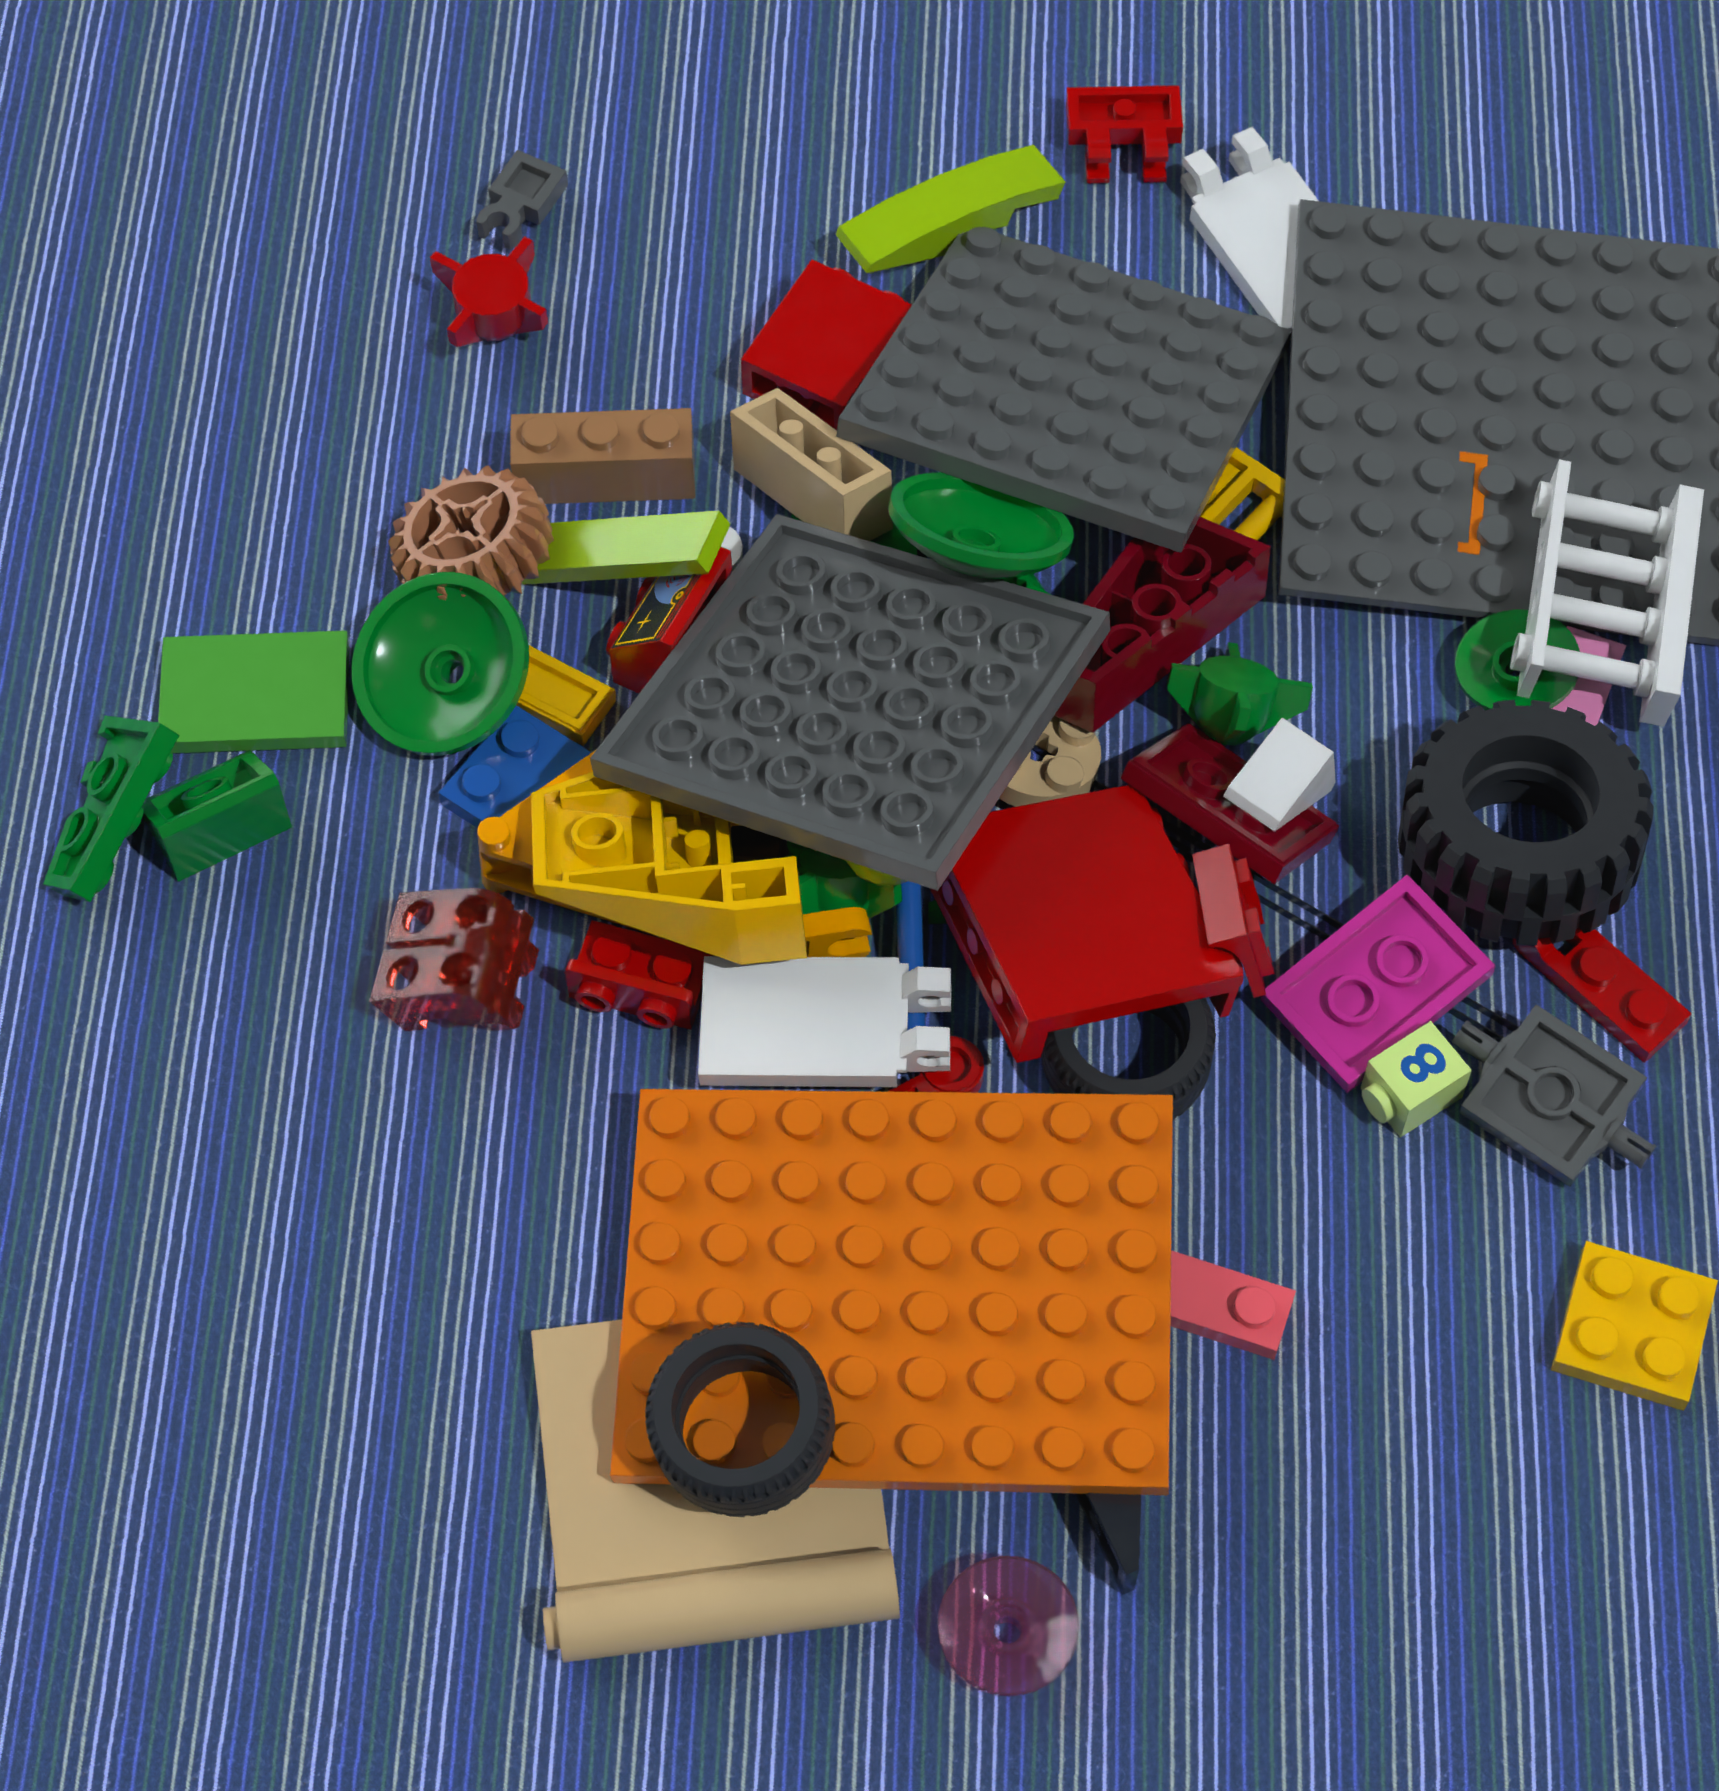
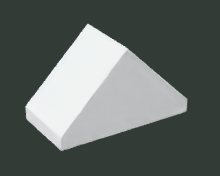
M1281 718L1228 786L1223 797L1273 831H1276L1331 792L1336 782L1334 752L1284 718Z

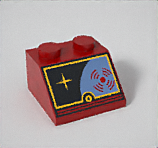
M720 547L708 574L647 577L644 580L636 598L635 610L627 622L620 621L617 623L607 642L606 653L610 656L614 683L637 693L643 690L732 573L730 550Z

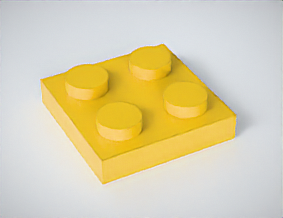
M1586 1241L1581 1251L1551 1371L1684 1411L1690 1400L1718 1280Z

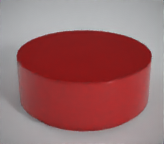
M950 1036V1071L919 1072V1075L922 1074L935 1092L977 1093L983 1083L984 1060L981 1052L972 1042L961 1037Z

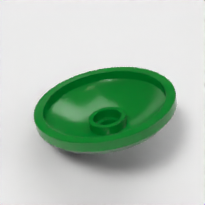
M942 472L924 473L908 477L900 481L893 488L890 496L889 515L899 532L908 542L939 565L973 577L1004 579L1044 571L1067 557L1074 538L1072 525L1063 513Z
M437 572L416 577L390 592L370 613L359 633L352 659V684L357 704L369 725L380 736L401 749L428 756H441L464 751L493 734L505 722L517 705L526 683L529 668L527 634L523 622L511 602L485 581L471 575L456 572ZM438 586L445 588L447 593L446 600L438 598V596L443 595L437 592ZM463 666L464 671L460 680L451 683L450 677L453 670Z

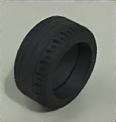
M1206 998L1147 1011L1169 1025L1178 1037L1183 1050V1054L1171 1067L1160 1074L1148 1078L1132 1080L1116 1078L1100 1072L1091 1066L1081 1056L1072 1039L1073 1033L1079 1026L1048 1032L1041 1059L1044 1074L1054 1094L1173 1095V1120H1175L1177 1116H1181L1197 1100L1209 1077L1216 1032L1213 1014Z
M751 1322L725 1323L715 1325L713 1329L708 1330L706 1328L699 1333L693 1334L690 1340H684L673 1350L672 1355H668L661 1364L658 1374H655L646 1402L645 1416L648 1439L667 1480L689 1502L715 1514H724L730 1517H745L746 1515L753 1517L787 1506L793 1499L796 1500L806 1492L809 1486L816 1481L824 1469L823 1467L827 1463L832 1450L835 1436L834 1407L825 1377L819 1365L798 1341L766 1325L760 1324L758 1326ZM737 1372H760L781 1380L795 1392L800 1412L793 1434L784 1447L774 1456L755 1466L741 1469H725L709 1465L690 1453L683 1438L684 1421L692 1402L706 1386L721 1377Z

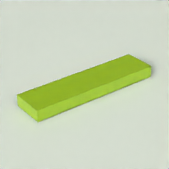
M719 510L551 523V533L554 541L548 545L550 559L538 564V578L524 579L521 583L524 585L708 574L731 524Z

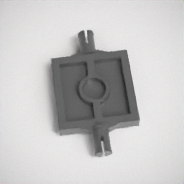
M1537 1004L1519 1028L1502 1038L1500 1042H1497L1470 1024L1468 1020L1455 1035L1452 1044L1484 1064L1480 1081L1461 1105L1460 1114L1567 1186L1571 1187L1589 1161L1605 1151L1607 1147H1610L1637 1165L1639 1169L1643 1168L1647 1159L1649 1160L1657 1146L1655 1144H1651L1623 1125L1627 1109L1645 1085L1647 1077Z

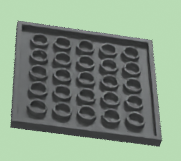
M976 227L970 231L958 234L839 416L836 437L1181 553L1288 348L1292 328L1280 327L1277 323L1263 316L1249 315L1218 305L1208 298L1194 297L1163 287L1152 280H1141L1107 269L1104 265L1096 262H1085L1054 252L1043 245L1020 241L999 234L991 228Z
M776 514L591 756L590 761L593 775L938 891L1110 632V614L1101 609L999 579L979 578L947 569L928 558Z

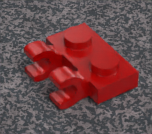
M1180 85L1067 87L1068 145H1085L1087 183H1110L1109 163H1111L1112 144H1142L1143 182H1166V162L1169 159L1168 144L1182 143L1183 120Z

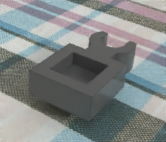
M516 150L488 189L490 205L484 207L477 216L479 237L485 239L494 227L505 226L502 233L504 247L509 250L515 248L522 239L521 224L526 219L540 225L567 188V170Z

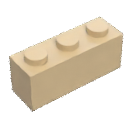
M776 388L730 411L734 470L801 521L867 541H871L893 529V521L888 511L892 492L891 470L853 442L836 437L837 431L786 393Z

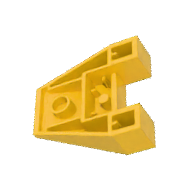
M593 772L531 793L533 886L535 894L740 965L807 958L796 856L733 863L731 827L741 825L595 777Z

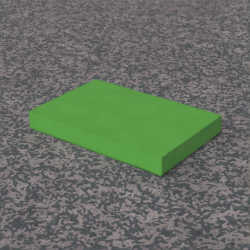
M347 630L163 637L158 722L180 735L172 749V753L347 747L350 640Z

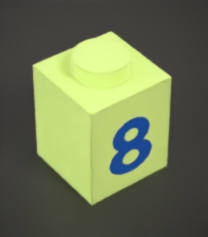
M1432 1021L1368 1061L1361 1085L1362 1098L1370 1113L1379 1122H1388L1401 1138L1461 1099L1472 1070Z

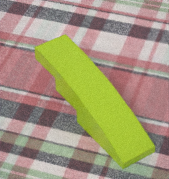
M1033 144L988 156L928 179L882 201L838 226L835 235L866 273L945 256L958 234L970 231L976 227L996 229L1008 226L1016 208L1058 199L1066 181Z

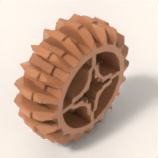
M488 465L483 467L477 475H473L464 468L458 478L448 480L442 476L441 485L432 490L421 488L422 498L418 502L405 503L406 516L398 518L393 522L395 534L388 542L391 548V560L394 564L393 570L400 583L403 584L426 574L456 572L479 578L493 586L503 595L509 592L522 594L521 582L524 579L539 577L537 566L550 559L548 545L554 541L551 533L552 526L548 518V509L543 499L538 497L534 487L527 482L525 477H515L509 468L495 473ZM438 586L437 592L443 594L438 596V598L446 600L447 593L445 588Z

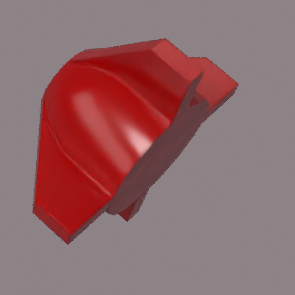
M524 236L508 257L501 254H482L469 259L463 265L437 251L431 255L432 272L453 294L457 317L447 328L450 344L461 347L483 340L501 341L512 337L514 334L540 331L548 324L547 310L531 301L529 279L527 276L535 256L533 240Z

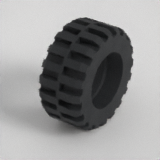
M1515 699L1497 701L1493 703L1492 709L1486 711L1480 705L1460 713L1458 723L1450 719L1441 724L1431 733V739L1420 745L1413 757L1412 768L1408 771L1398 834L1399 853L1404 857L1403 869L1406 875L1408 874L1440 908L1444 909L1447 912L1446 915L1463 931L1467 926L1480 930V938L1497 943L1499 936L1516 939V945L1535 946L1540 938H1550L1552 944L1573 939L1578 928L1583 933H1587L1604 924L1607 914L1617 913L1627 902L1631 888L1636 886L1653 821L1654 806L1650 801L1652 789L1648 776L1642 769L1638 770L1640 761L1626 743L1620 746L1616 744L1617 735L1601 722L1596 726L1586 722L1585 713L1567 707L1566 712L1549 708L1550 702L1532 700L1530 706H1516ZM1504 802L1532 804L1558 815L1576 833L1549 842L1515 840L1488 828L1473 812L1492 804Z

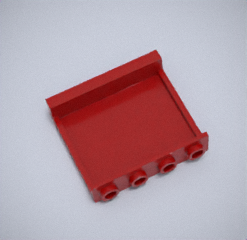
M1130 785L990 812L939 890L930 888L1016 1063L1041 1058L1048 1032L1207 997L1210 998L1220 1018L1229 1016L1239 987L1243 983V966L1239 958L1224 948H1209L1200 895L1190 879L1189 868L1185 858L1180 853H1176L1164 831L1159 811L1154 806H1150L1144 794Z

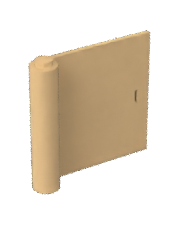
M622 1319L531 1331L557 1592H555L556 1606L543 1608V1621L547 1650L561 1649L563 1663L900 1619L895 1567L892 1551L889 1549L881 1489L809 1488L799 1498L793 1499L790 1504L779 1510H771L767 1514L753 1517L748 1515L745 1517H730L724 1514H715L694 1505L678 1493L672 1485L614 1483L610 1477Z

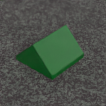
M251 750L146 798L142 805L144 809L143 818L178 882L292 828L281 787L275 773Z

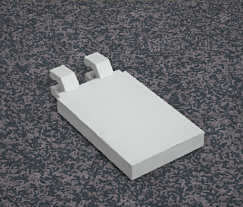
M1250 127L1232 137V144L1237 150L1230 153L1229 162L1238 173V177L1223 183L1219 167L1208 153L1201 149L1184 157L1183 166L1188 172L1181 175L1180 183L1194 203L1191 206L1190 221L1259 316L1266 317L1272 322L1277 323L1278 326L1289 329L1292 328L1298 205L1300 199L1318 201V199L1290 162L1284 163L1281 158L1271 160L1268 145L1255 129Z
M704 956L698 1065L700 1086L897 1087V1073H907V1071H950V1027L915 1026L908 1031L907 1028L908 1012H951V968L916 967L909 971V963H899V957H807L740 965L717 956Z

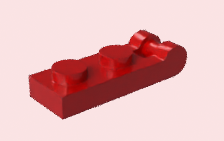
M1580 928L1576 929L1574 938L1566 940L1574 948L1565 956L1554 947L1550 938L1538 939L1535 946L1516 945V939H1513L1514 947L1518 953L1643 1063L1648 1061L1688 1023L1692 1015L1688 1009L1596 929L1587 933H1583Z

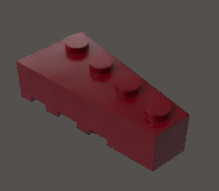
M1199 517L1181 553L1133 537L1083 603L1084 605L1109 612L1110 632L1054 716L1094 733L1166 676L1170 671L1171 663L1181 664L1265 597L1271 546L1202 517Z

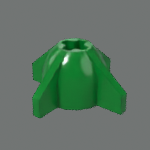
M1227 642L1224 656L1207 658L1200 663V667L1171 663L1166 684L1169 693L1202 732L1220 744L1234 746L1243 744L1259 733L1276 726L1281 718L1288 720L1308 710L1313 690L1312 683L1277 678L1276 674L1266 666L1241 658L1238 643Z
M787 841L788 857L796 856L797 869L800 873L799 885L803 914L847 907H861L866 909L868 918H871L902 902L901 884L878 886L856 875L844 859Z

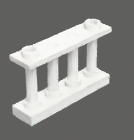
M1559 459L1550 483L1545 481L1539 482L1533 502L1532 517L1541 518L1526 632L1525 634L1518 633L1510 664L1511 670L1520 671L1517 696L1530 697L1542 670L1632 688L1633 695L1642 697L1639 722L1664 727L1681 695L1704 489L1680 485L1669 507L1660 506L1658 511L1567 493L1571 462ZM1564 517L1652 535V542L1661 544L1659 557L1654 556L1652 561H1646L1560 543ZM1557 567L1645 585L1646 592L1655 594L1653 608L1648 607L1646 612H1640L1555 594L1554 586ZM1550 618L1640 637L1639 642L1641 644L1649 645L1647 659H1641L1639 664L1547 645Z

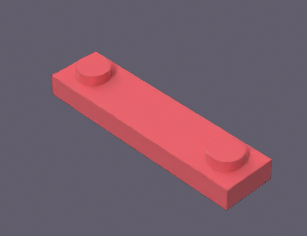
M1171 1250V1327L1275 1360L1296 1290Z

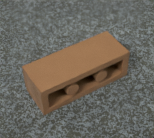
M691 408L511 414V472L515 477H525L545 504L696 499Z

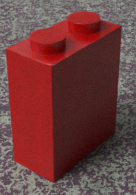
M811 259L742 356L743 394L756 399L779 388L837 431L839 416L912 304L905 302L902 297L894 292L881 291L855 279L850 273L841 268H831Z

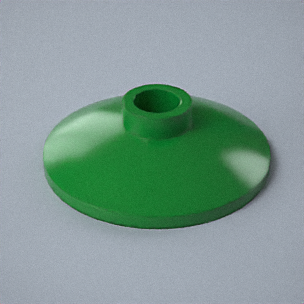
M1513 609L1489 615L1473 625L1458 645L1455 657V671L1458 683L1465 695L1477 706L1481 705L1484 710L1492 709L1493 703L1497 701L1515 699L1516 706H1530L1532 700L1550 702L1549 708H1553L1571 693L1579 677L1542 670L1530 697L1517 696L1519 676L1509 675L1511 672L1516 671L1511 670L1510 664L1518 633L1525 634L1529 610ZM1550 618L1547 645L1580 652L1578 643L1570 630L1557 619Z

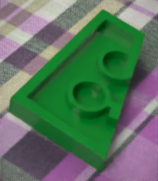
M104 716L98 734L108 741L101 760L98 763L93 760L86 765L80 783L86 786L88 796L84 807L78 808L67 818L43 885L62 896L91 902L94 895L107 885L113 874V859L123 840L130 836L139 826L144 813L142 805L153 784L158 782L167 773L173 760L172 749L180 735L159 722Z

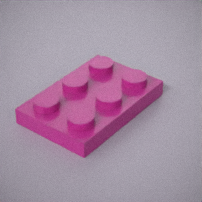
M1407 874L1265 988L1266 995L1261 996V1001L1345 1092L1349 1093L1363 1081L1367 1063L1370 1059L1430 1021L1432 1023L1436 1022L1490 978L1494 973L1495 964Z

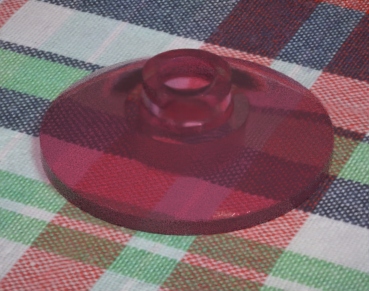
M997 1556L971 1565L953 1580L940 1604L938 1637L947 1662L965 1682L989 1694L1020 1696L1044 1688L1058 1678L1065 1670L1077 1646L1079 1617L1070 1591L1054 1572L1044 1565L1027 1558ZM1002 1623H1012L1018 1627L1021 1636L1013 1643H1003L996 1638L994 1634L995 1628Z

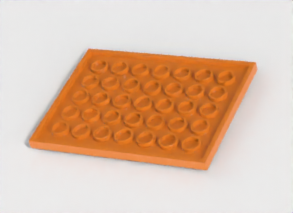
M640 1089L610 1477L613 1482L621 1484L671 1485L653 1453L646 1430V1402L655 1374H658V1369L666 1357L672 1355L673 1350L684 1340H690L693 1334L699 1333L706 1328L708 1330L713 1329L715 1325L751 1322L758 1326L762 1324L775 1328L779 1332H783L798 1341L813 1356L825 1377L834 1407L835 1436L828 1461L824 1465V1469L809 1488L1169 1495L1173 1095ZM737 1372L723 1376L706 1386L692 1402L683 1427L685 1445L696 1458L715 1467L741 1469L760 1464L781 1450L793 1434L800 1412L797 1396L788 1385L768 1374Z

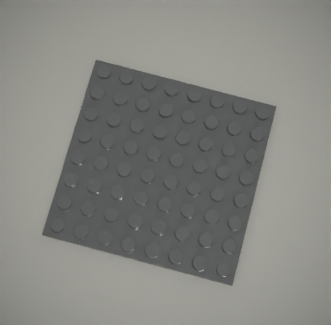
M1300 199L1297 219L1278 594L1485 618L1505 610H1529L1541 518L1532 517L1533 502L1539 482L1545 481L1550 483L1560 459L1571 462L1567 493L1658 511L1660 506H1670L1680 485L1704 489L1687 642L1719 646V248ZM1460 451L1488 455L1487 466L1481 471L1478 479V488L1485 495L1483 519L1480 521L1477 529V538L1481 543L1480 555L1458 552V542L1468 543L1475 471L1474 463L1459 461ZM1566 517L1563 520L1560 543L1646 561H1652L1654 556L1659 557L1661 544L1652 542V535ZM1557 567L1554 586L1555 594L1640 612H1646L1648 607L1653 608L1655 594L1646 592L1645 585ZM1558 620L1566 627L1570 626L1579 630L1628 635Z

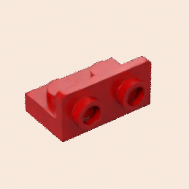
M592 920L577 960L569 959L565 969L569 998L576 999L580 1005L593 1011L609 1012L611 1009L637 1015L641 1021L656 1028L668 1029L674 1025L692 1030L702 1001L704 956L714 955L677 942Z

